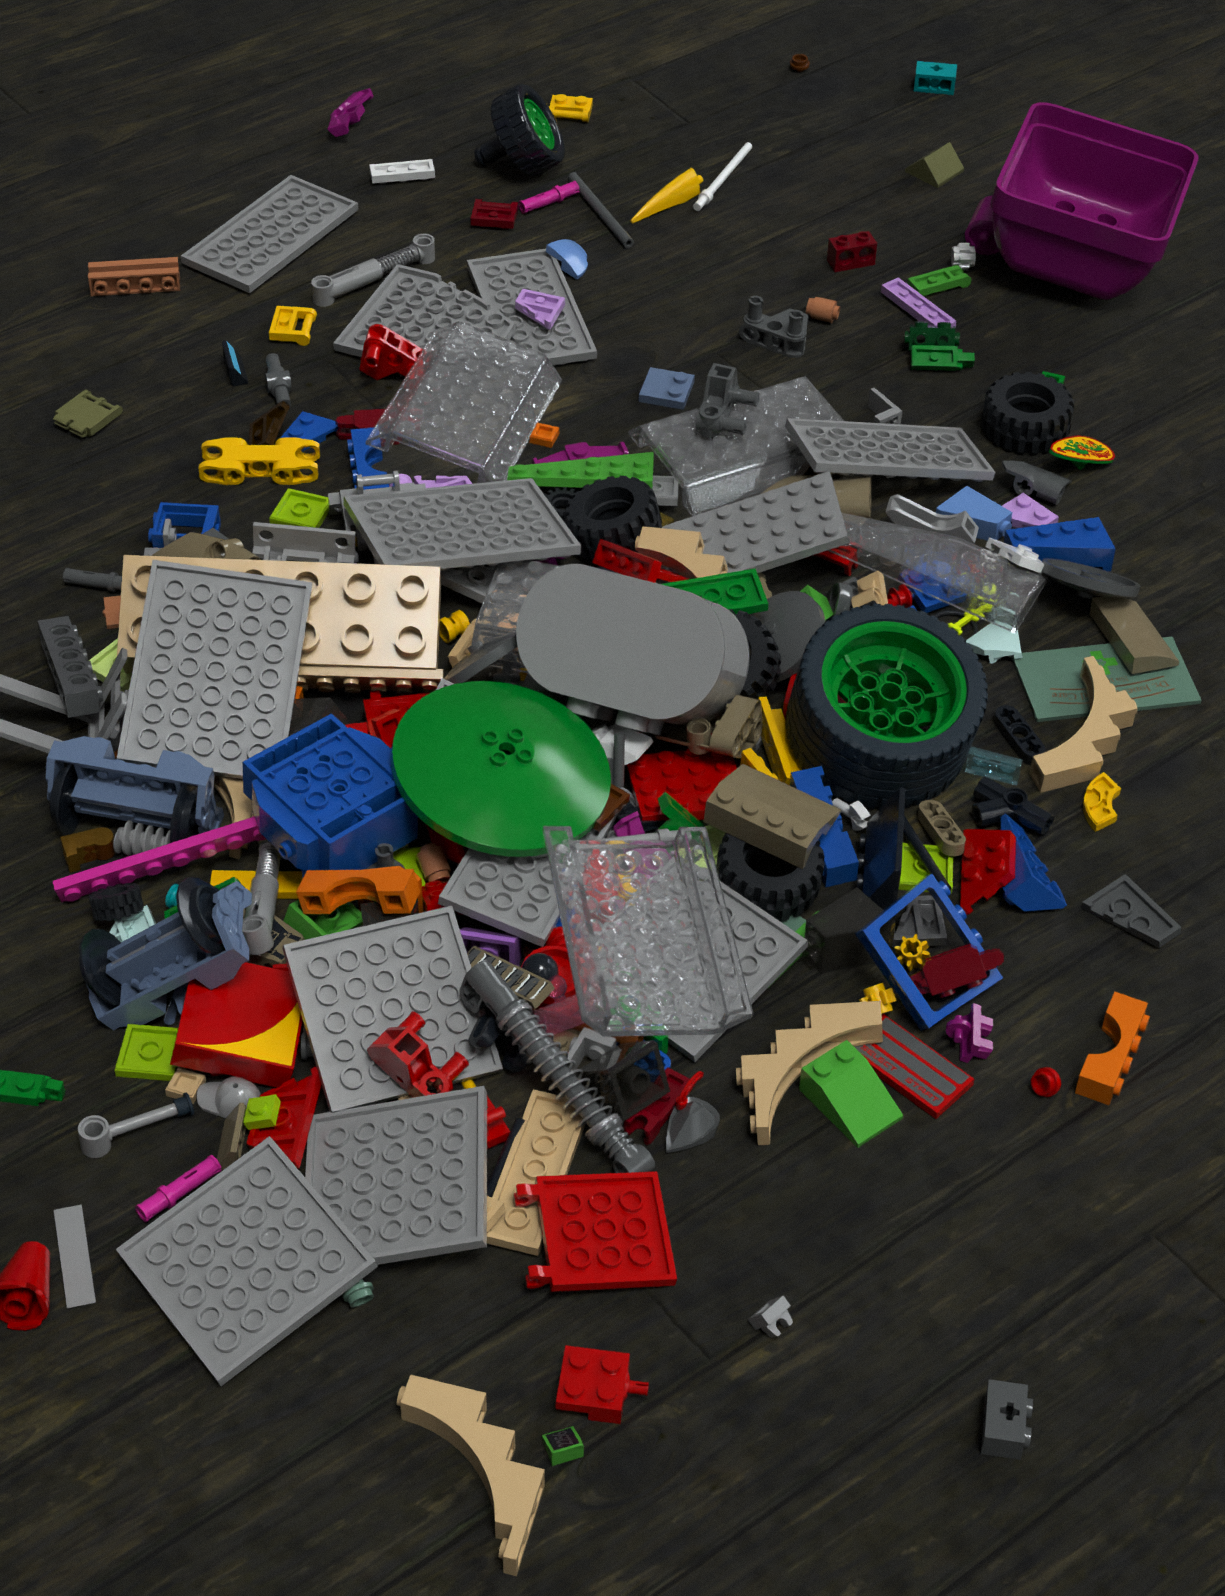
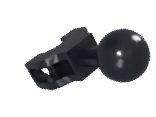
M533 954L522 965L523 969L550 981L553 985L558 978L559 970L557 963L547 954ZM492 1012L483 1014L478 1018L470 1034V1044L477 1049L487 1048L500 1035L506 1044V1051L502 1060L503 1066L512 1073L523 1070L528 1064L526 1054H519L521 1048L518 1044L512 1045L514 1039L511 1036H505L506 1030L498 1028L496 1017Z

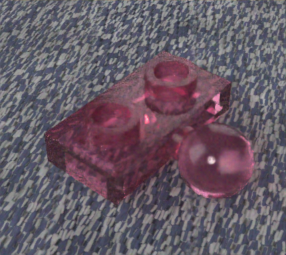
M553 975L548 979L555 988L548 996L554 998L555 1003L533 1011L534 1015L539 1016V1024H545L547 1027L546 1032L553 1033L554 1035L599 1018L589 990L566 998L567 983L559 975Z

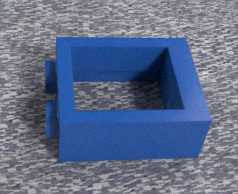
M160 502L158 512L153 514V528L149 529L148 540L149 543L153 544V548L164 547L163 529L165 519H171L172 526L203 527L201 534L211 528L219 531L221 526L219 506ZM177 533V539L186 534Z

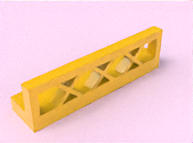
M767 696L759 697L758 700L762 704L763 724L761 739L773 773L776 774L779 781L790 785L791 772L800 771L802 767L790 748L783 712L781 708L771 709Z

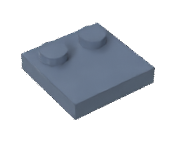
M650 367L639 393V402L684 410L694 384L695 375Z

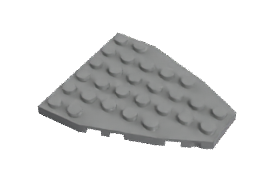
M397 264L334 341L333 346L335 351L362 357L363 346L369 327L374 324H381L425 350L430 355L432 361L496 358L516 332V324L509 318H505L504 314L499 310L494 312L490 304L466 289L464 291L456 289V284L451 281L448 284L443 282L441 276L437 273Z

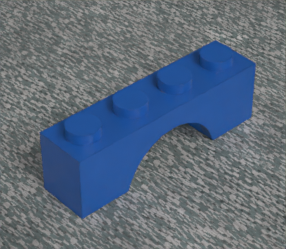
M379 427L352 429L351 439L347 440L348 454H351L349 455L350 467L355 469L352 470L353 484H357V475L362 474V477L387 474V472L378 471L371 467L373 464L383 460ZM389 484L363 486V490L389 487Z

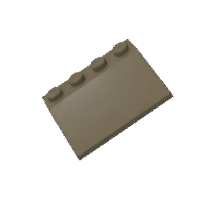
M742 764L719 782L706 801L703 822L803 869L812 848L822 834H827L841 813V809Z

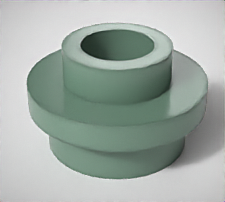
M361 1279L345 1291L342 1296L345 1302H349L350 1307H358L373 1299L372 1291L374 1287L371 1282H364Z

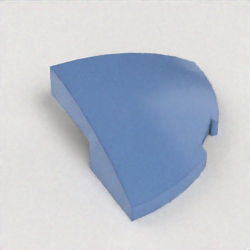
M568 239L557 240L547 244L546 253L562 262V271L575 279H579L584 275L588 267L587 254L579 244Z

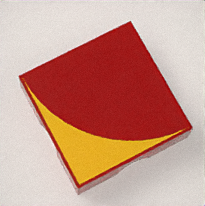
M245 962L241 965L234 979L212 990L197 979L188 982L170 1065L207 1073L232 1075L253 1083L277 1088L290 1080L294 1070L303 1019L289 972Z

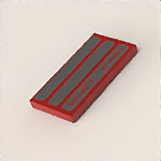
M882 1014L883 1042L855 1047L868 1060L880 1079L935 1119L974 1085L975 1079L885 1014Z

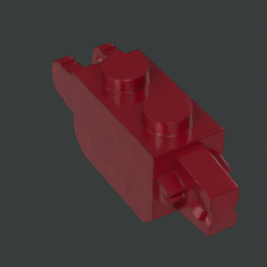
M401 408L354 410V415H342L335 420L336 425L340 427L336 432V436L341 440L351 439L352 429L379 427L382 445H399L403 442V435L420 432L419 416L401 414Z
M969 943L926 958L922 965V970L909 977L921 994L931 993L932 996L938 994L939 998H943L956 993L955 988L966 985L967 989L983 984L982 979L987 977L986 971L1002 965L1004 953H1002L1000 948L979 952L976 946Z

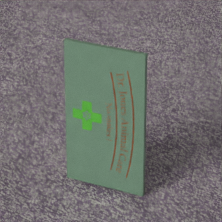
M1163 637V639L1179 660V665L1136 674L1130 673L1110 643L1022 653V658L1014 659V656L1011 657L1036 722L1089 716L1090 704L1088 693L1080 673L1084 658L1094 656L1098 664L1104 668L1105 675L1109 682L1115 686L1116 692L1126 690L1130 698L1136 702L1137 711L1201 704L1202 701L1173 637Z

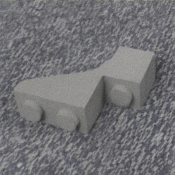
M898 494L890 497L886 509L889 520L894 522L902 536L912 546L937 536L940 544L945 546L950 553L974 544L976 541L979 527L966 511L954 515H941Z

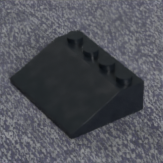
M902 787L867 822L866 834H860L859 850H864V854L859 853L858 870H863V874H858L856 891H862V894L856 895L855 911L860 912V923L868 924L893 904L898 897L902 868L905 788ZM895 915L883 926H893Z

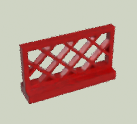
M602 539L599 540L592 562L619 574L656 583L657 578L668 582L689 579L661 568V561Z

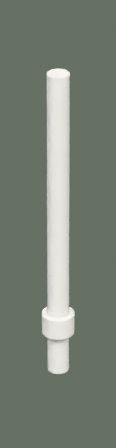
M745 143L711 185L699 194L698 200L693 205L696 211H700L704 205L713 199V194L752 149L751 143Z

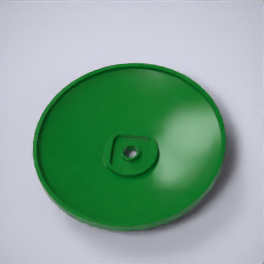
M471 681L449 685L429 693L413 704L404 714L395 731L391 747V769L394 781L401 796L411 810L425 824L447 839L464 847L492 855L508 857L537 856L570 846L583 838L595 826L596 821L604 811L610 793L611 772L607 756L600 741L586 723L556 700L537 691L514 684L493 681ZM500 750H508L512 754L506 755L503 751Z

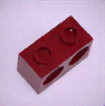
M869 231L829 238L827 262L834 272L875 265L877 242Z

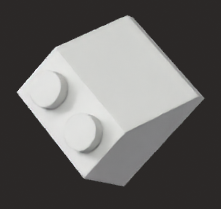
M603 724L592 730L600 741L607 758L614 759V733H625L624 765L638 760L653 743L651 737L616 724L609 727Z

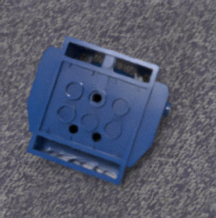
M332 713L242 762L243 793L252 801V809L259 832L278 849L284 859H288L296 868L302 869V879L307 870L366 869L377 862L375 848H378L379 844L388 843L392 845L393 852L417 839L418 816L407 805L394 781L391 769V748L380 738L350 727L347 728Z

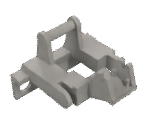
M393 471V474L364 477L360 474L357 475V488L340 490L337 493H328L329 515L343 514L345 531H355L358 551L370 550L344 507V496L426 488L425 483L400 484L398 471ZM393 483L392 487L363 490V486ZM373 555L374 564H378L377 560Z
M260 522L253 523L254 547L252 553L259 558H263V560L354 563L355 531ZM263 530L270 531L273 537L270 539L262 538L259 532ZM337 538H345L349 541V544L347 546H340L335 540Z

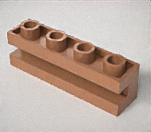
M178 257L88 262V280L91 296L180 291Z

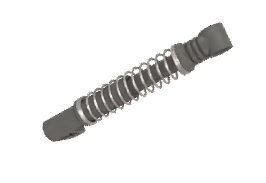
M488 959L474 965L466 973L460 987V996L466 1007L473 1013L479 1012L486 1006L496 1017L498 1028L507 1031L505 1036H511L514 1039L512 1045L518 1044L521 1048L519 1054L525 1053L528 1057L527 1063L532 1062L536 1067L534 1072L539 1071L542 1074L541 1081L552 1080L554 1082L549 1086L548 1090L558 1087L561 1092L556 1096V1099L558 1100L563 1096L568 1099L563 1109L571 1105L576 1109L570 1115V1118L580 1114L583 1120L579 1122L578 1127L586 1123L588 1124L590 1129L585 1133V1136H588L587 1139L593 1145L604 1148L603 1152L609 1154L608 1158L610 1160L614 1159L612 1165L615 1173L653 1171L655 1169V1161L650 1152L640 1144H633L634 1140L632 1138L627 1139L629 1134L627 1132L623 1133V1121L620 1116L615 1113L610 1115L612 1106H603L605 1097L599 1096L595 1098L597 1088H588L590 1079H581L583 1070H573L576 1064L575 1061L568 1060V1052L560 1050L561 1043L553 1041L554 1034L546 1032L547 1027L545 1024H539V1016L531 1014V1005L525 999L518 998ZM572 1062L573 1065H572V1067H571V1069H570L568 1066H569L570 1063ZM575 1072H580L578 1078L575 1076ZM583 1081H588L585 1087L581 1083ZM595 1090L593 1096L588 1091ZM602 1099L601 1104L599 1105L596 1100ZM610 1108L609 1112L606 1114L604 1112V1109Z

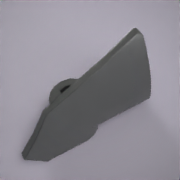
M1012 460L1002 461L1001 463L1005 472L1015 476L1013 487L1017 494L1024 493L1029 496L1035 490L1037 491V498L1057 505L1061 500L1066 485L1072 483V480L1022 461Z

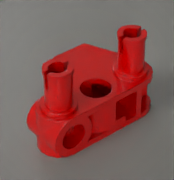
M374 324L367 331L359 370L376 380L399 372L405 376V381L403 382L404 389L414 392L418 388L419 380L425 376L426 369L431 365L432 360L430 355L422 348L386 326Z
M414 1011L398 1027L387 1028L367 1048V1052L371 1059L412 1098L435 1094L427 1090L428 1085L435 1087L437 1094L450 1092L453 1090L452 1082L469 1066V1062L462 1054L455 1052L440 1069L433 1065L428 1045L416 1035L426 1023Z

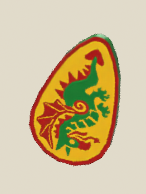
M1070 436L1057 440L1049 449L1052 455L1070 461L1079 470L1083 469L1087 463L1109 464L1115 458L1114 452L1107 445L1087 436Z

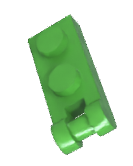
M954 265L908 278L907 284L921 295L926 296L958 286L966 288L971 284V278L968 274L964 273L959 265Z

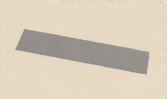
M82 1204L54 1210L67 1308L96 1303Z

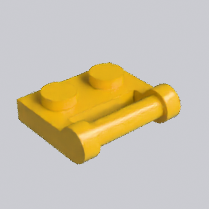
M564 94L552 95L549 108L555 118L582 120V122L588 123L593 106V98L585 96L573 97Z
M276 306L269 330V340L280 342L292 341L297 342L301 346L308 345L311 338V326L316 320L317 312L313 308ZM298 318L304 319L301 331L295 330Z

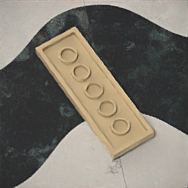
M300 665L297 686H302L303 692L308 691V688L319 689L320 692L331 693L334 692V689L345 688V692L360 693V690H380L381 694H386L387 691H397V694L411 695L413 692L431 693L435 691L441 679H444L443 669Z
M533 1089L522 1117L525 1122L514 1138L492 1198L504 1203L506 1211L487 1233V1244L539 1256L543 1244V1235L538 1202H533L524 1207L515 1206L513 1195L516 1193L517 1184H535L536 1176L568 1174L585 1124L578 1127L579 1122L583 1120L580 1114L570 1118V1115L576 1110L572 1105L563 1109L564 1104L568 1102L566 1097L557 1100V1095Z

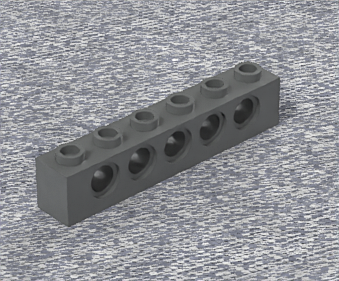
M69 616L39 620L40 643L68 718L100 712L99 702L103 701L101 686H98L91 661H88L87 651L85 648L83 649L82 639L78 635L76 624H71Z

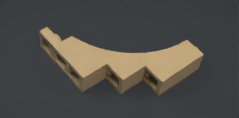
M642 526L640 536L636 537L635 550L638 553L661 561L662 566L673 569L689 579L728 572L724 556L703 554L705 545L701 532Z
M410 1375L406 1387L401 1386L397 1397V1405L401 1406L402 1420L422 1426L441 1436L457 1448L472 1464L479 1474L492 1504L495 1520V1538L502 1540L498 1557L503 1559V1573L517 1576L545 1487V1469L511 1461L515 1451V1431L483 1423L487 1411L486 1393Z

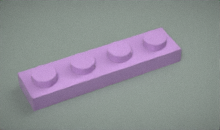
M899 277L882 284L881 293L918 321L928 322L929 326H937L938 322H950L951 326L956 328V320Z

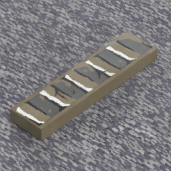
M473 946L467 953L471 968L480 961L488 959L518 998L525 999L534 1009L555 989L550 981L481 948Z

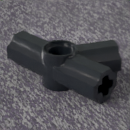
M985 776L974 789L973 796L983 801L972 805V813L977 826L982 827L1001 822V816L1007 814L1016 823H1021L1040 835H1045L1054 822L1055 815L1027 800L1028 796L1022 789H1008Z

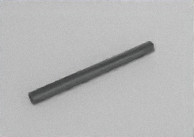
M576 172L570 173L568 180L578 183L581 196L624 247L630 248L634 240Z

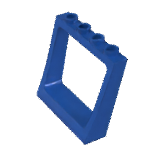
M932 873L923 878L856 933V936L920 1030L930 1028L951 1012L1003 979L997 969L998 966H996V968L986 971L987 977L982 979L983 984L967 989L933 1011L880 934V927L925 890L929 891L963 943L965 945L970 943L976 946L979 952L985 951L981 946L983 939L980 933L974 928L970 930L964 921L967 918L965 911L958 904L953 905L948 897L951 895L948 886L943 881L938 882Z

